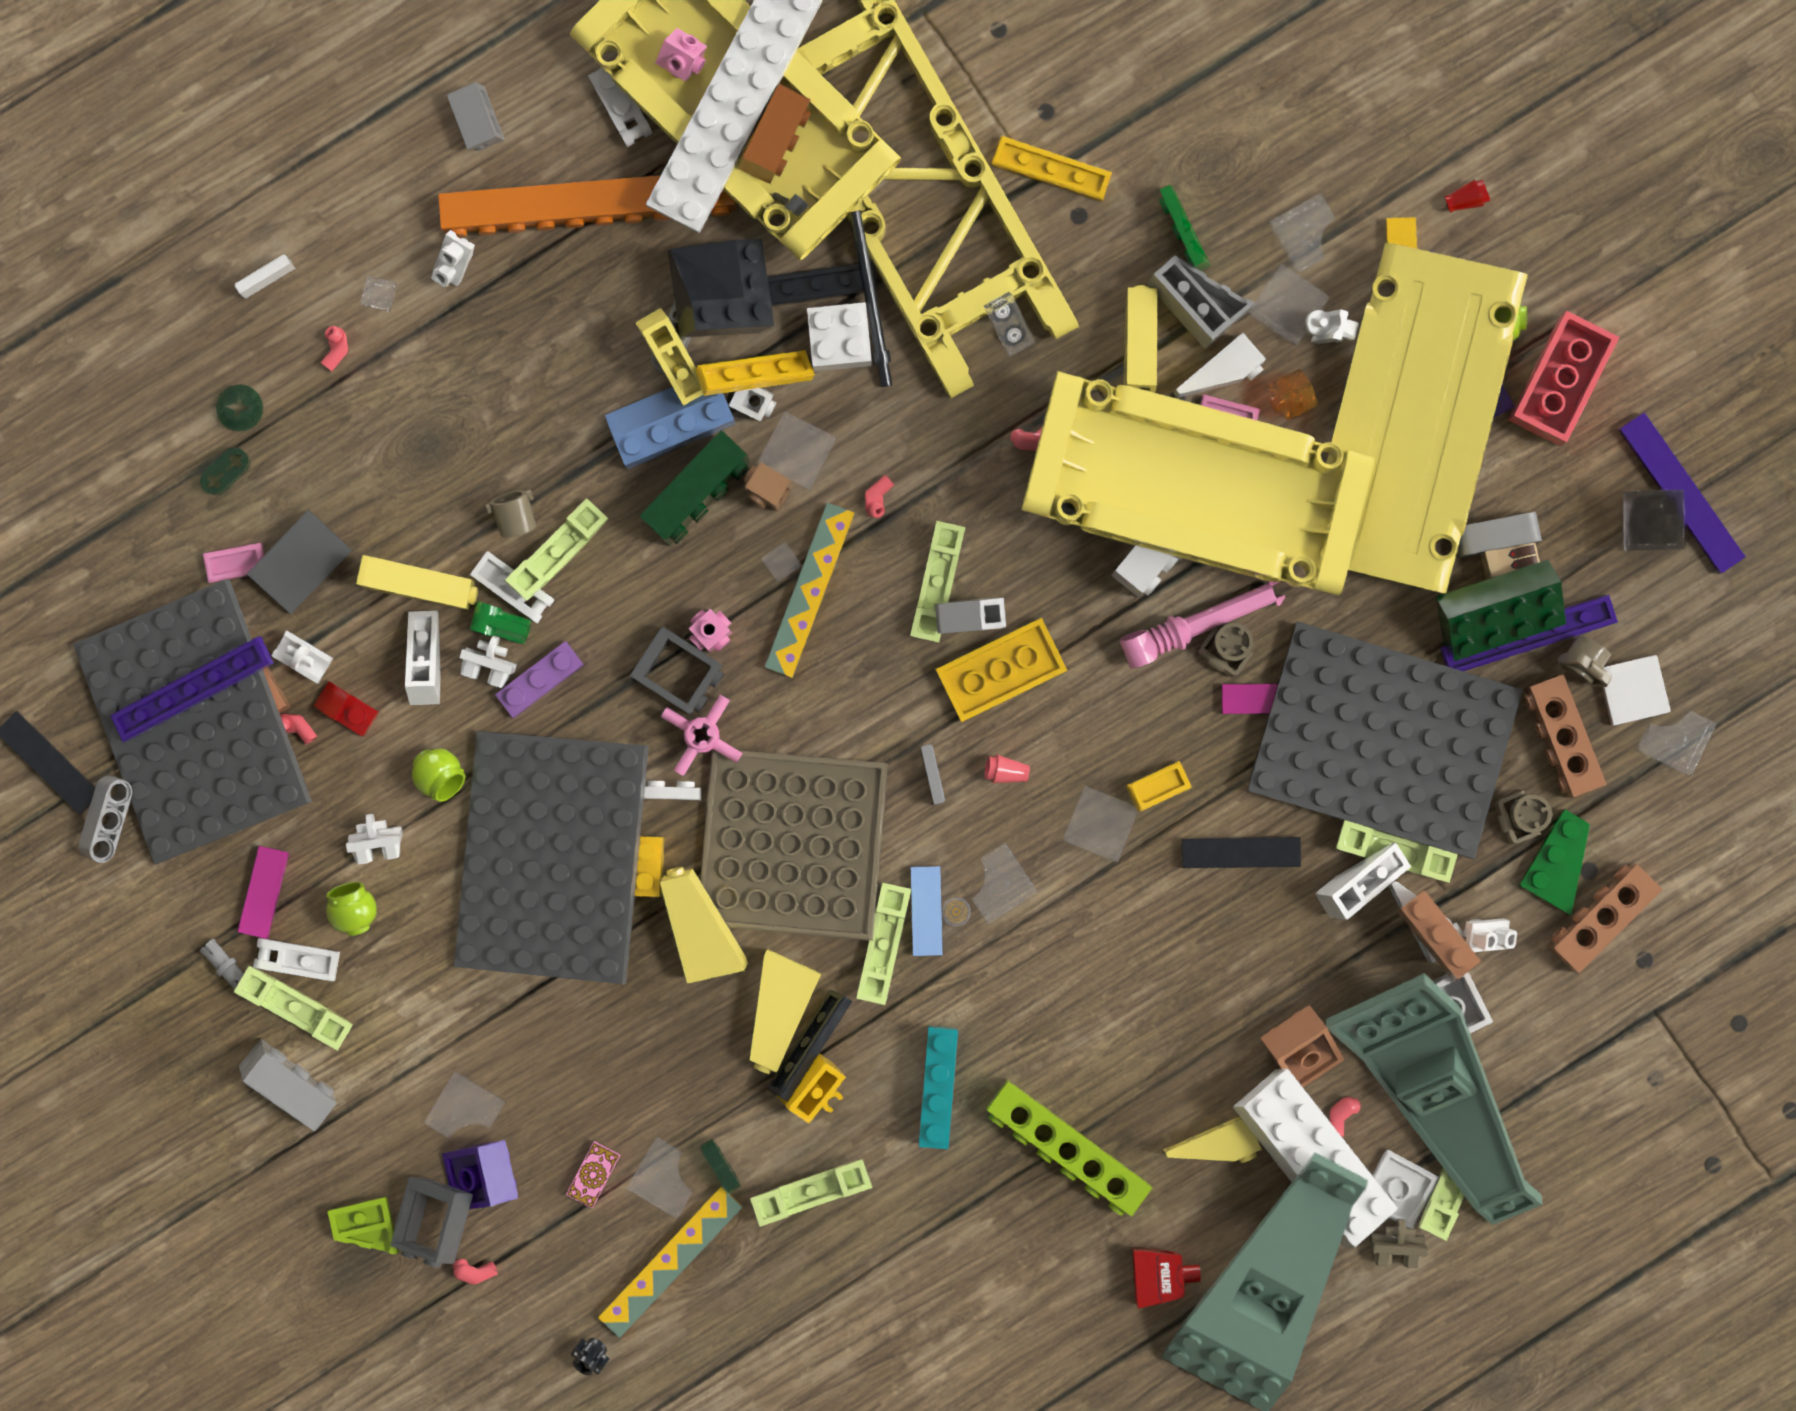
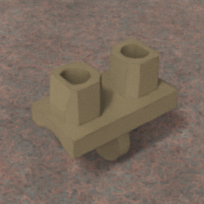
M1397 1219L1396 1227H1386L1385 1233H1371L1370 1241L1375 1263L1378 1266H1389L1392 1263V1255H1403V1266L1418 1269L1422 1257H1427L1428 1247L1425 1245V1236L1416 1235V1229L1406 1228L1404 1219Z

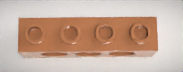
M1564 674L1525 688L1527 693L1524 695L1526 706L1530 712L1534 711L1538 721L1535 723V729L1540 739L1544 738L1548 746V750L1545 751L1549 764L1557 769L1559 777L1556 778L1561 793H1566L1568 798H1574L1607 785ZM1549 702H1554L1558 706V714L1555 718L1549 717L1546 713V705ZM1560 729L1567 731L1569 734V741L1565 746L1559 744L1556 738L1557 732ZM1572 756L1580 762V768L1576 773H1572L1567 767V762Z
M1638 864L1623 865L1613 876L1616 880L1609 887L1606 885L1602 886L1593 895L1595 901L1588 908L1585 906L1580 908L1572 917L1574 922L1567 929L1562 927L1552 936L1551 940L1553 943L1548 948L1573 973L1580 974L1663 890ZM1623 887L1627 888L1630 892V899L1625 904L1621 903L1618 899V892ZM1602 908H1605L1610 915L1609 921L1604 925L1600 924L1597 920V914ZM1581 929H1585L1589 934V940L1583 946L1579 945L1576 940V935Z

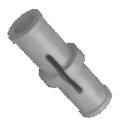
M212 939L199 952L216 968L217 971L215 973L219 977L223 976L235 990L244 973L236 965V959L234 957L230 958L216 943V940Z

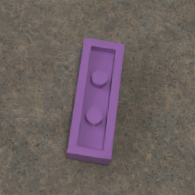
M565 641L495 695L512 718H515L583 667L584 664L567 641Z

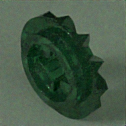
M243 384L228 386L226 390L219 394L218 401L215 404L217 418L225 427L233 431H246L253 428L260 421L263 414V402L260 395L253 388ZM240 397L242 404L251 409L242 410L240 415L236 416V411L228 406L237 404Z

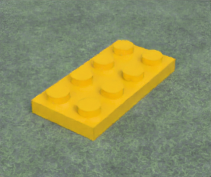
M1042 618L936 669L961 723L1068 671Z

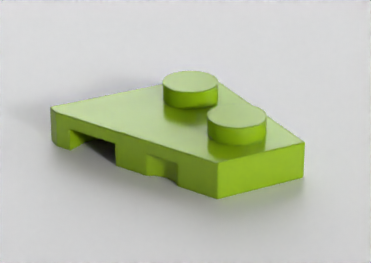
M387 1196L327 1211L334 1241L386 1251L393 1255L400 1252L399 1249L390 1246L395 1229Z

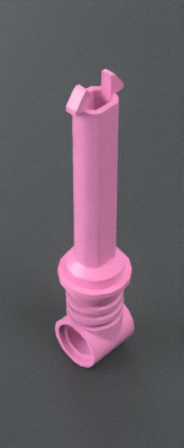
M1267 581V584L1189 617L1182 618L1171 615L1167 617L1166 622L1162 623V626L1160 624L1157 625L1156 629L1154 627L1149 628V632L1147 630H1139L1122 637L1119 641L1129 667L1138 668L1156 660L1158 654L1163 655L1165 651L1170 652L1171 648L1173 650L1186 649V644L1191 642L1192 637L1272 603L1280 606L1285 599V595L1276 597L1272 588L1273 585L1280 582Z

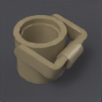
M530 489L507 492L485 504L488 514L493 513L501 537L519 536L533 530L537 526L530 501L534 500Z
M1229 623L1220 629L1219 627L1213 628L1199 647L1198 652L1213 668L1220 673L1224 672L1229 677L1234 678L1241 672L1253 655L1251 651L1253 648V636L1246 626L1240 623ZM1212 637V647L1215 654H1212L1207 649H1205V647L1210 642ZM1242 660L1236 670L1227 663Z
M1579 634L1568 652L1561 654L1558 658L1561 668L1590 687H1607L1612 678V675L1603 669L1611 653L1599 643L1584 635Z
M1522 790L1495 802L1498 822L1510 844L1521 843L1541 835V831L1547 828L1551 822L1552 809L1546 799L1534 794L1525 795V791ZM1513 800L1506 813L1503 803ZM1515 828L1520 832L1529 834L1516 838L1513 829Z

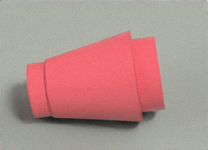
M998 754L995 757L988 756L985 765V779L991 780L992 783L1028 781L1029 765Z

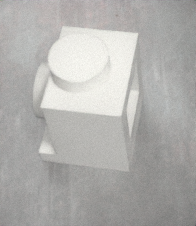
M763 388L736 391L729 406L761 422L763 416L770 417L777 402L772 400L773 393ZM752 395H757L760 398L758 406H752L749 403V398Z

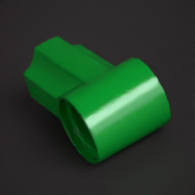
M477 601L469 630L490 637L495 635L518 644H525L532 621L503 612L501 608Z

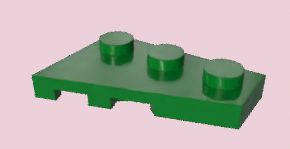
M1168 185L1160 189L1163 197L1158 200L1165 214L1170 213L1175 224L1171 225L1178 241L1183 240L1187 249L1184 251V254L1189 264L1200 271L1210 267L1211 264L1174 187Z
M1562 809L1518 885L1571 916L1590 824L1568 810Z

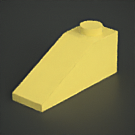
M660 308L635 322L683 406L702 396L703 391L695 372L696 367L664 311Z
M1240 1116L1163 1149L1168 1158L1219 1161L1240 1160V1163L1256 1158V1152L1262 1150L1256 1136Z

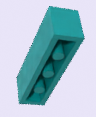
M928 1026L919 1147L949 1149L958 1028Z

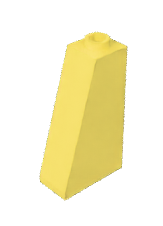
M1138 285L1134 288L1128 287L1126 297L1123 385L1155 393L1157 387L1158 288Z
M362 555L356 584L365 589L469 610L470 604L475 605L478 588L474 587L475 581L472 579Z
M677 867L666 871L667 875L663 876L660 885L687 984L744 971L748 964L747 958L694 870L684 871L683 867Z
M767 949L764 955L750 1061L755 1062L753 1068L766 1074H770L771 1070L778 1071L822 974Z

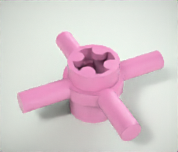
M719 695L706 718H696L691 721L668 707L664 710L661 717L684 731V740L688 746L674 771L684 776L698 753H706L713 749L735 763L739 761L743 753L719 739V729L716 725L728 705L729 699ZM702 727L707 728V735L710 736L707 742L702 740L700 743H697L695 741V731Z

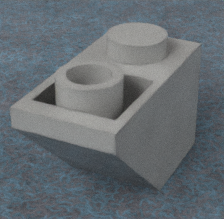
M981 598L935 604L938 634L1006 627L1004 598Z

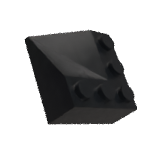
M762 239L731 240L668 250L680 338L760 333L774 326Z

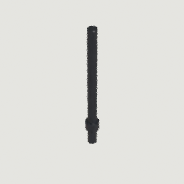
M861 210L849 212L875 351L872 353L873 362L878 367L881 387L892 386L889 362H891L890 351L886 350Z

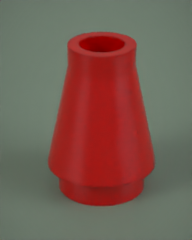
M1473 179L1450 195L1444 196L1450 213L1484 207V203L1490 201L1483 179L1478 181Z

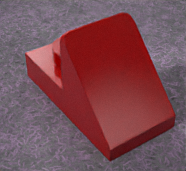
M331 681L327 683L313 705L331 719L340 722L362 737L366 735L379 714V711Z

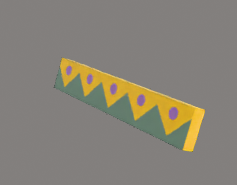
M827 502L765 668L793 678L855 515L854 512Z
M721 1186L598 1318L620 1338L743 1206Z

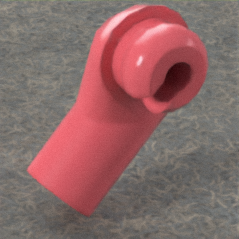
M331 326L325 332L330 351L321 363L330 371H333L348 353L346 334L343 329L337 326Z
M1042 427L1036 433L1023 432L1022 429H1016L1011 433L1010 439L1019 450L1036 451Z
M886 475L865 492V510L870 517L880 518L884 515L883 495L894 487V484Z
M298 714L280 715L286 733H297L305 745L318 737L303 716Z
M1344 1097L1330 1109L1329 1122L1340 1136H1344V1121L1353 1113L1357 1114L1360 1111V1101L1357 1098Z
M461 1258L457 1259L452 1265L455 1278L472 1285L479 1284L498 1275L493 1261L475 1268L470 1266L466 1259Z

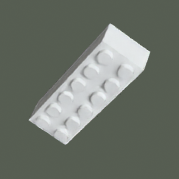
M1288 1068L1274 1070L1233 1106L1237 1114L1291 1182L1301 1172L1314 1152L1369 1180L1365 1191L1353 1205L1340 1242L1342 1247L1355 1248L1398 1209Z

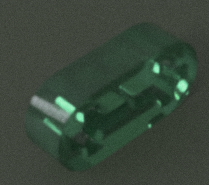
M230 448L225 451L201 475L200 483L203 490L215 496L225 493L250 468L251 461L249 455L240 448ZM242 455L240 460L242 466L240 468L233 466L227 471L226 469L232 464L231 456L239 457ZM224 472L225 474L219 479L221 486L219 488L214 486L209 488L211 484L209 477L211 475L218 477Z
M711 1138L700 1145L701 1151L727 1193L730 1194L742 1186L740 1180L716 1141Z

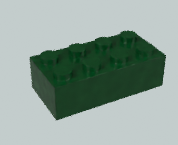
M721 430L644 510L640 518L667 545L670 546L673 542L675 544L680 543L689 533L687 527L693 521L696 523L700 522L709 512L707 506L714 499L717 502L721 500L729 491L727 485L734 478L737 481L741 479L749 470L748 463L750 460L747 453Z
M1549 560L1436 597L1442 640L1454 661L1566 624L1562 583Z

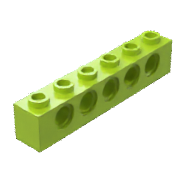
M1006 1080L986 1108L991 1113L988 1117L991 1121L1001 1128L1005 1124L1015 1131L1012 1134L1014 1138L1025 1146L1031 1142L1039 1148L1036 1154L1048 1163H1051L1054 1159L1063 1167L1060 1171L1073 1181L1077 1177L1086 1183L1084 1187L1086 1191L1097 1199L1103 1195L1111 1201L1108 1207L1120 1216H1123L1126 1212L1132 1217L1152 1189L1149 1183L1009 1080ZM1016 1107L1025 1108L1028 1112L1027 1119L1021 1123L1014 1122L1011 1119L1013 1109ZM1048 1125L1051 1128L1052 1133L1047 1140H1039L1035 1137V1130L1038 1126ZM1070 1142L1075 1145L1076 1150L1072 1157L1064 1158L1059 1154V1148L1063 1143ZM1089 1160H1095L1099 1163V1171L1092 1176L1086 1175L1083 1172V1166ZM1112 1178L1123 1180V1188L1118 1193H1111L1107 1189V1184Z

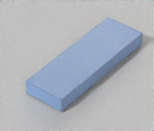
M940 866L911 867L913 956L943 955Z

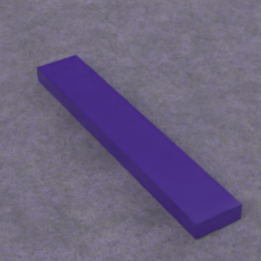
M1645 412L1620 428L1618 431L1717 572L1722 574L1744 559L1746 556Z
M1602 596L1565 608V625L1457 661L1453 660L1446 646L1441 647L1440 651L1445 666L1466 671L1618 623L1610 596Z
M256 637L115 712L110 717L121 741L127 742L274 663L262 637Z

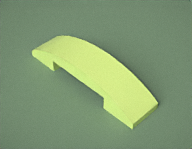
M586 498L566 518V522L528 560L525 559L505 579V582L524 600L528 601L589 542L608 520V517Z
M936 521L910 636L939 642L941 633H937L935 604L947 603L949 601L965 527Z
M1346 820L1343 821L1336 849L1368 858L1391 843H1397L1411 866L1406 871L1450 883L1458 854L1419 844Z
M882 883L875 914L873 941L869 940L856 999L886 1005L911 893L909 888Z
M248 966L234 990L236 994L259 1007L263 1006L309 1032L312 1034V1037L337 1051L353 1026L352 1023L314 999L251 966Z
M861 1159L756 1195L750 1198L761 1227L832 1200L872 1188V1184L864 1161Z
M1442 1168L1439 1174L1440 1178L1423 1212L1419 1228L1447 1241L1459 1215L1457 1213L1465 1196L1445 1169Z

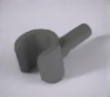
M777 192L772 195L774 200L782 203L785 208L797 217L808 207V204L797 194H794L790 200Z

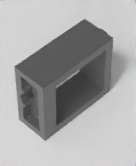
M662 626L630 676L692 715L694 711L699 713L708 700L704 695L710 686L716 688L724 673L721 672L722 664ZM669 641H672L711 666L688 704L646 678Z
M409 1176L390 1246L400 1249V1255L412 1259H418V1256L424 1258L423 1263L432 1267L440 1268L442 1263L454 1264L473 1194L429 1178ZM428 1196L449 1203L436 1249L416 1242Z

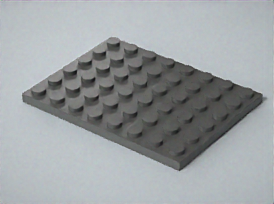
M222 580L73 644L122 778L131 785V802L154 865L312 802L263 670L127 742L121 741L110 717L115 712L252 640L230 580Z
M1297 621L1295 622L1246 791L1343 821L1346 820L1366 826L1373 830L1426 846L1455 853L1469 859H1475L1523 689Z
M477 731L454 967L626 984L649 746Z

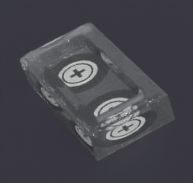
M1010 292L984 305L1009 357L1035 343Z

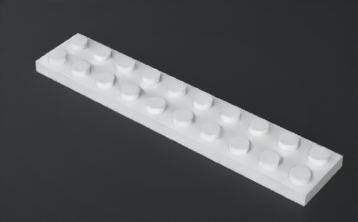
M823 0L753 1L646 203L648 208L700 233Z

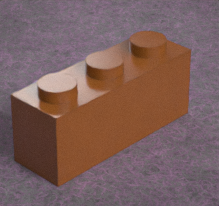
M778 84L738 169L768 184H771L774 175L780 177L788 162L783 157L787 150L793 152L800 137L795 132L798 126L805 127L811 115V111L807 110L811 99Z

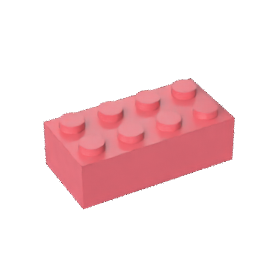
M1565 311L1559 316L1508 421L1558 446L1567 443L1619 337L1569 311Z

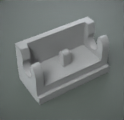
M474 82L447 94L468 150L476 148L479 151L505 141L485 86Z

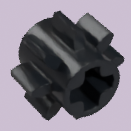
M582 1338L570 1354L575 1358L573 1361L574 1368L587 1376L591 1375L593 1371L599 1375L610 1360L609 1357L605 1356L607 1353L606 1346L595 1338H589L587 1342Z

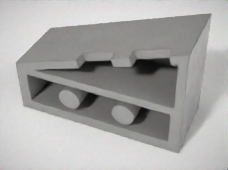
M1174 256L1152 275L1147 285L1150 288H1158L1157 296L1206 349L1241 319L1255 303L1248 298L1246 300L1230 291L1231 288L1224 284L1221 286L1206 277L1207 274Z
M260 1038L239 1065L244 1083L314 1132L337 1104L333 1095L335 1091L323 1081L316 1082L310 1077L311 1074L305 1068L292 1063L282 1052L269 1045L262 1038Z

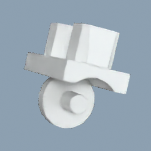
M450 230L445 235L431 279L443 287H447L450 282L458 286L462 282L468 263L472 258L475 245L464 238L459 239L455 232Z
M1341 309L1329 312L1315 310L1310 312L1305 319L1306 329L1313 335L1311 342L1317 344L1339 343L1343 339L1354 340L1359 323L1348 320V312Z
M289 631L285 632L280 644L271 655L315 683L320 682L334 659Z
M494 635L490 643L483 640L478 642L477 648L487 651L486 653L467 647L465 650L462 649L459 657L463 659L461 675L477 679L481 666L491 668L487 683L499 688L504 687L509 675L515 672L517 664L495 657V654L506 657L508 649L498 646L500 638Z
M373 814L366 815L365 824L356 825L357 833L348 835V842L346 843L347 852L353 853L358 865L373 861V848L382 847L384 859L387 860L400 856V843L403 835L401 826L387 828L386 820L375 821Z
M1504 918L1491 920L1472 919L1466 922V927L1463 930L1464 937L1467 938L1466 943L1473 952L1511 949L1515 947L1517 931L1509 929L1510 920Z

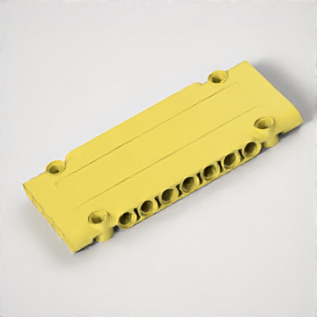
M600 0L578 21L571 30L570 36L599 63L604 71L612 76L615 84L678 144L751 6L745 0ZM676 28L696 37L698 41L707 46L703 55L706 62L699 74L693 73L686 81L671 75L669 71L655 63L664 40ZM608 51L618 53L617 58L612 62L603 60V56ZM796 51L779 84L811 99L807 110L811 111V115L805 127L798 126L795 132L800 137L793 152L787 150L783 157L788 162L781 176L774 175L771 184H768L738 169L742 157L762 119L761 116L723 190L753 219L757 218L770 234L774 235L801 261L899 164L901 157L873 131L869 123L859 117L857 110ZM858 131H864L869 137L865 142L858 143L853 140V135ZM777 192L790 200L794 194H797L808 204V207L797 217L785 208L782 203L774 200L772 195ZM775 214H781L785 217V222L781 226L776 227L769 223L770 218Z
M1384 244L1376 280L1373 283L1371 300L1367 303L1332 438V442L1341 449L1374 457L1373 468L1348 567L1349 571L1446 594L1460 538L1466 527L1503 383L1527 274L1402 245ZM1390 282L1394 284L1395 291L1391 296L1383 297L1379 294V288L1383 283ZM1506 308L1511 311L1512 317L1508 322L1499 323L1495 320V314L1499 309ZM1328 454L1326 464H1333V458L1330 454ZM1443 539H1447L1452 543V551L1445 556L1439 555L1436 551L1437 543Z
M1057 372L1029 477L1022 511L1056 519L1063 525L1081 526L1083 531L1239 574L1270 582H1280L1282 580L1293 587L1304 586L1340 596L1353 551L1374 457L1341 449L1333 442L1324 444L1315 442V438L1301 432L1126 385H1118L1116 388L1110 386L1104 380L1090 381ZM1093 390L1101 391L1104 394L1105 400L1102 402L1094 401L1091 398L1090 392ZM1321 453H1329L1333 458V464L1324 463L1321 459ZM1063 503L1072 504L1076 509V514L1072 516L1064 514L1061 505ZM1294 565H1300L1305 569V578L1295 576L1293 573Z

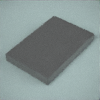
M308 509L252 567L247 575L292 614L344 560L352 549Z

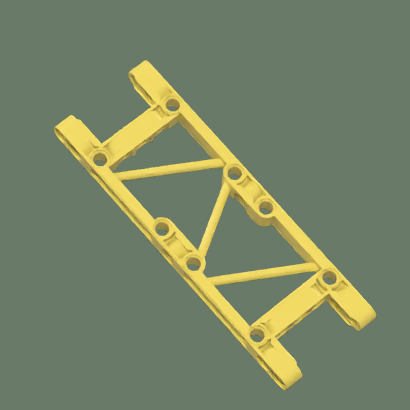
M857 0L864 12L801 46L796 51L823 75L894 35L853 107L857 110L860 117L899 50L902 49L934 105L930 112L929 126L952 168H894L884 179L960 180L963 185L969 188L980 186L979 192L914 300L880 242L885 235V221L876 204L872 203L867 195L851 211L861 210L863 225L866 222L872 221L879 226L876 233H865L869 257L950 399L973 387L974 384L968 374L969 368L951 335L990 314L995 302L999 300L1011 302L1025 294L1044 329L1049 330L1055 340L1078 328L1079 325L895 0ZM885 13L891 14L894 17V21L888 25L882 24L878 19ZM941 114H947L951 117L952 122L947 126H941L936 122V118ZM974 164L980 168L981 173L978 176L971 177L965 173V168L968 165ZM988 200L1021 259L1010 264L1007 270L991 279L985 278L982 284L966 293L960 292L954 300L940 308L935 306L921 314V310ZM848 214L846 217L851 224L850 215ZM1029 265L1034 266L1038 269L1039 274L1035 278H1027L1023 274V268ZM924 323L934 324L937 328L936 333L932 336L923 335L920 328Z

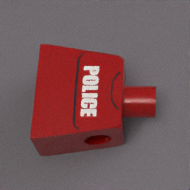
M1132 1248L1135 1303L1137 1308L1184 1298V1283L1201 1282L1200 1265H1183L1180 1252Z

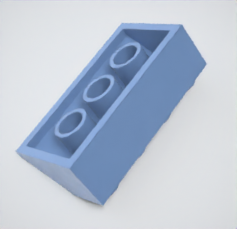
M673 387L605 415L627 469L736 425L723 393L708 396L703 394L683 406Z

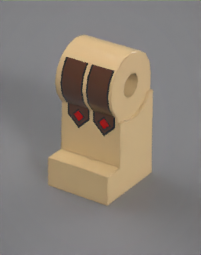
M1536 543L1495 549L1480 554L1486 580L1540 562Z

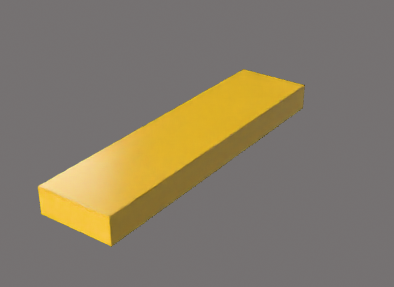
M1004 136L1000 138L992 161L993 166L1103 202L1112 172Z
M806 350L698 365L695 370L704 396L811 381L815 376Z

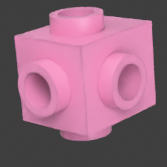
M676 28L664 40L655 63L669 71L671 75L686 81L693 73L699 74L706 62L703 55L707 46L698 41L696 37Z
M702 609L690 620L693 625L689 630L693 635L689 639L700 651L706 647L710 653L714 649L718 652L730 642L728 636L732 632L728 629V626L731 622L720 610L715 614L711 609L707 612ZM708 624H712L715 627V632L712 635L704 633V627Z

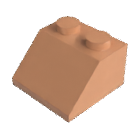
M1310 1005L1296 1012L1292 1017L1260 1037L1278 1068H1288L1302 1087H1305L1344 1061L1327 1027Z

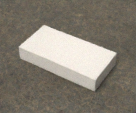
M281 255L235 283V287L239 294L246 299L296 268L286 255Z

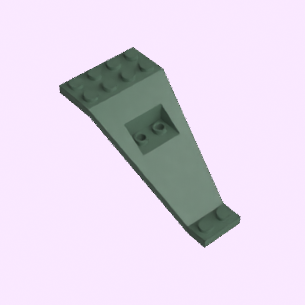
M1422 974L1326 1019L1327 1029L1363 1060L1472 1207L1482 1217L1494 1225L1542 1205V1195L1525 1181L1461 1008L1430 978Z
M1314 1152L1301 1172L1187 1317L1165 1348L1162 1358L1240 1398L1255 1408L1269 1411L1293 1380L1353 1205L1365 1191L1369 1180Z

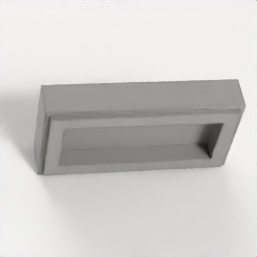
M922 746L921 752L933 804L944 803L945 797L933 746Z

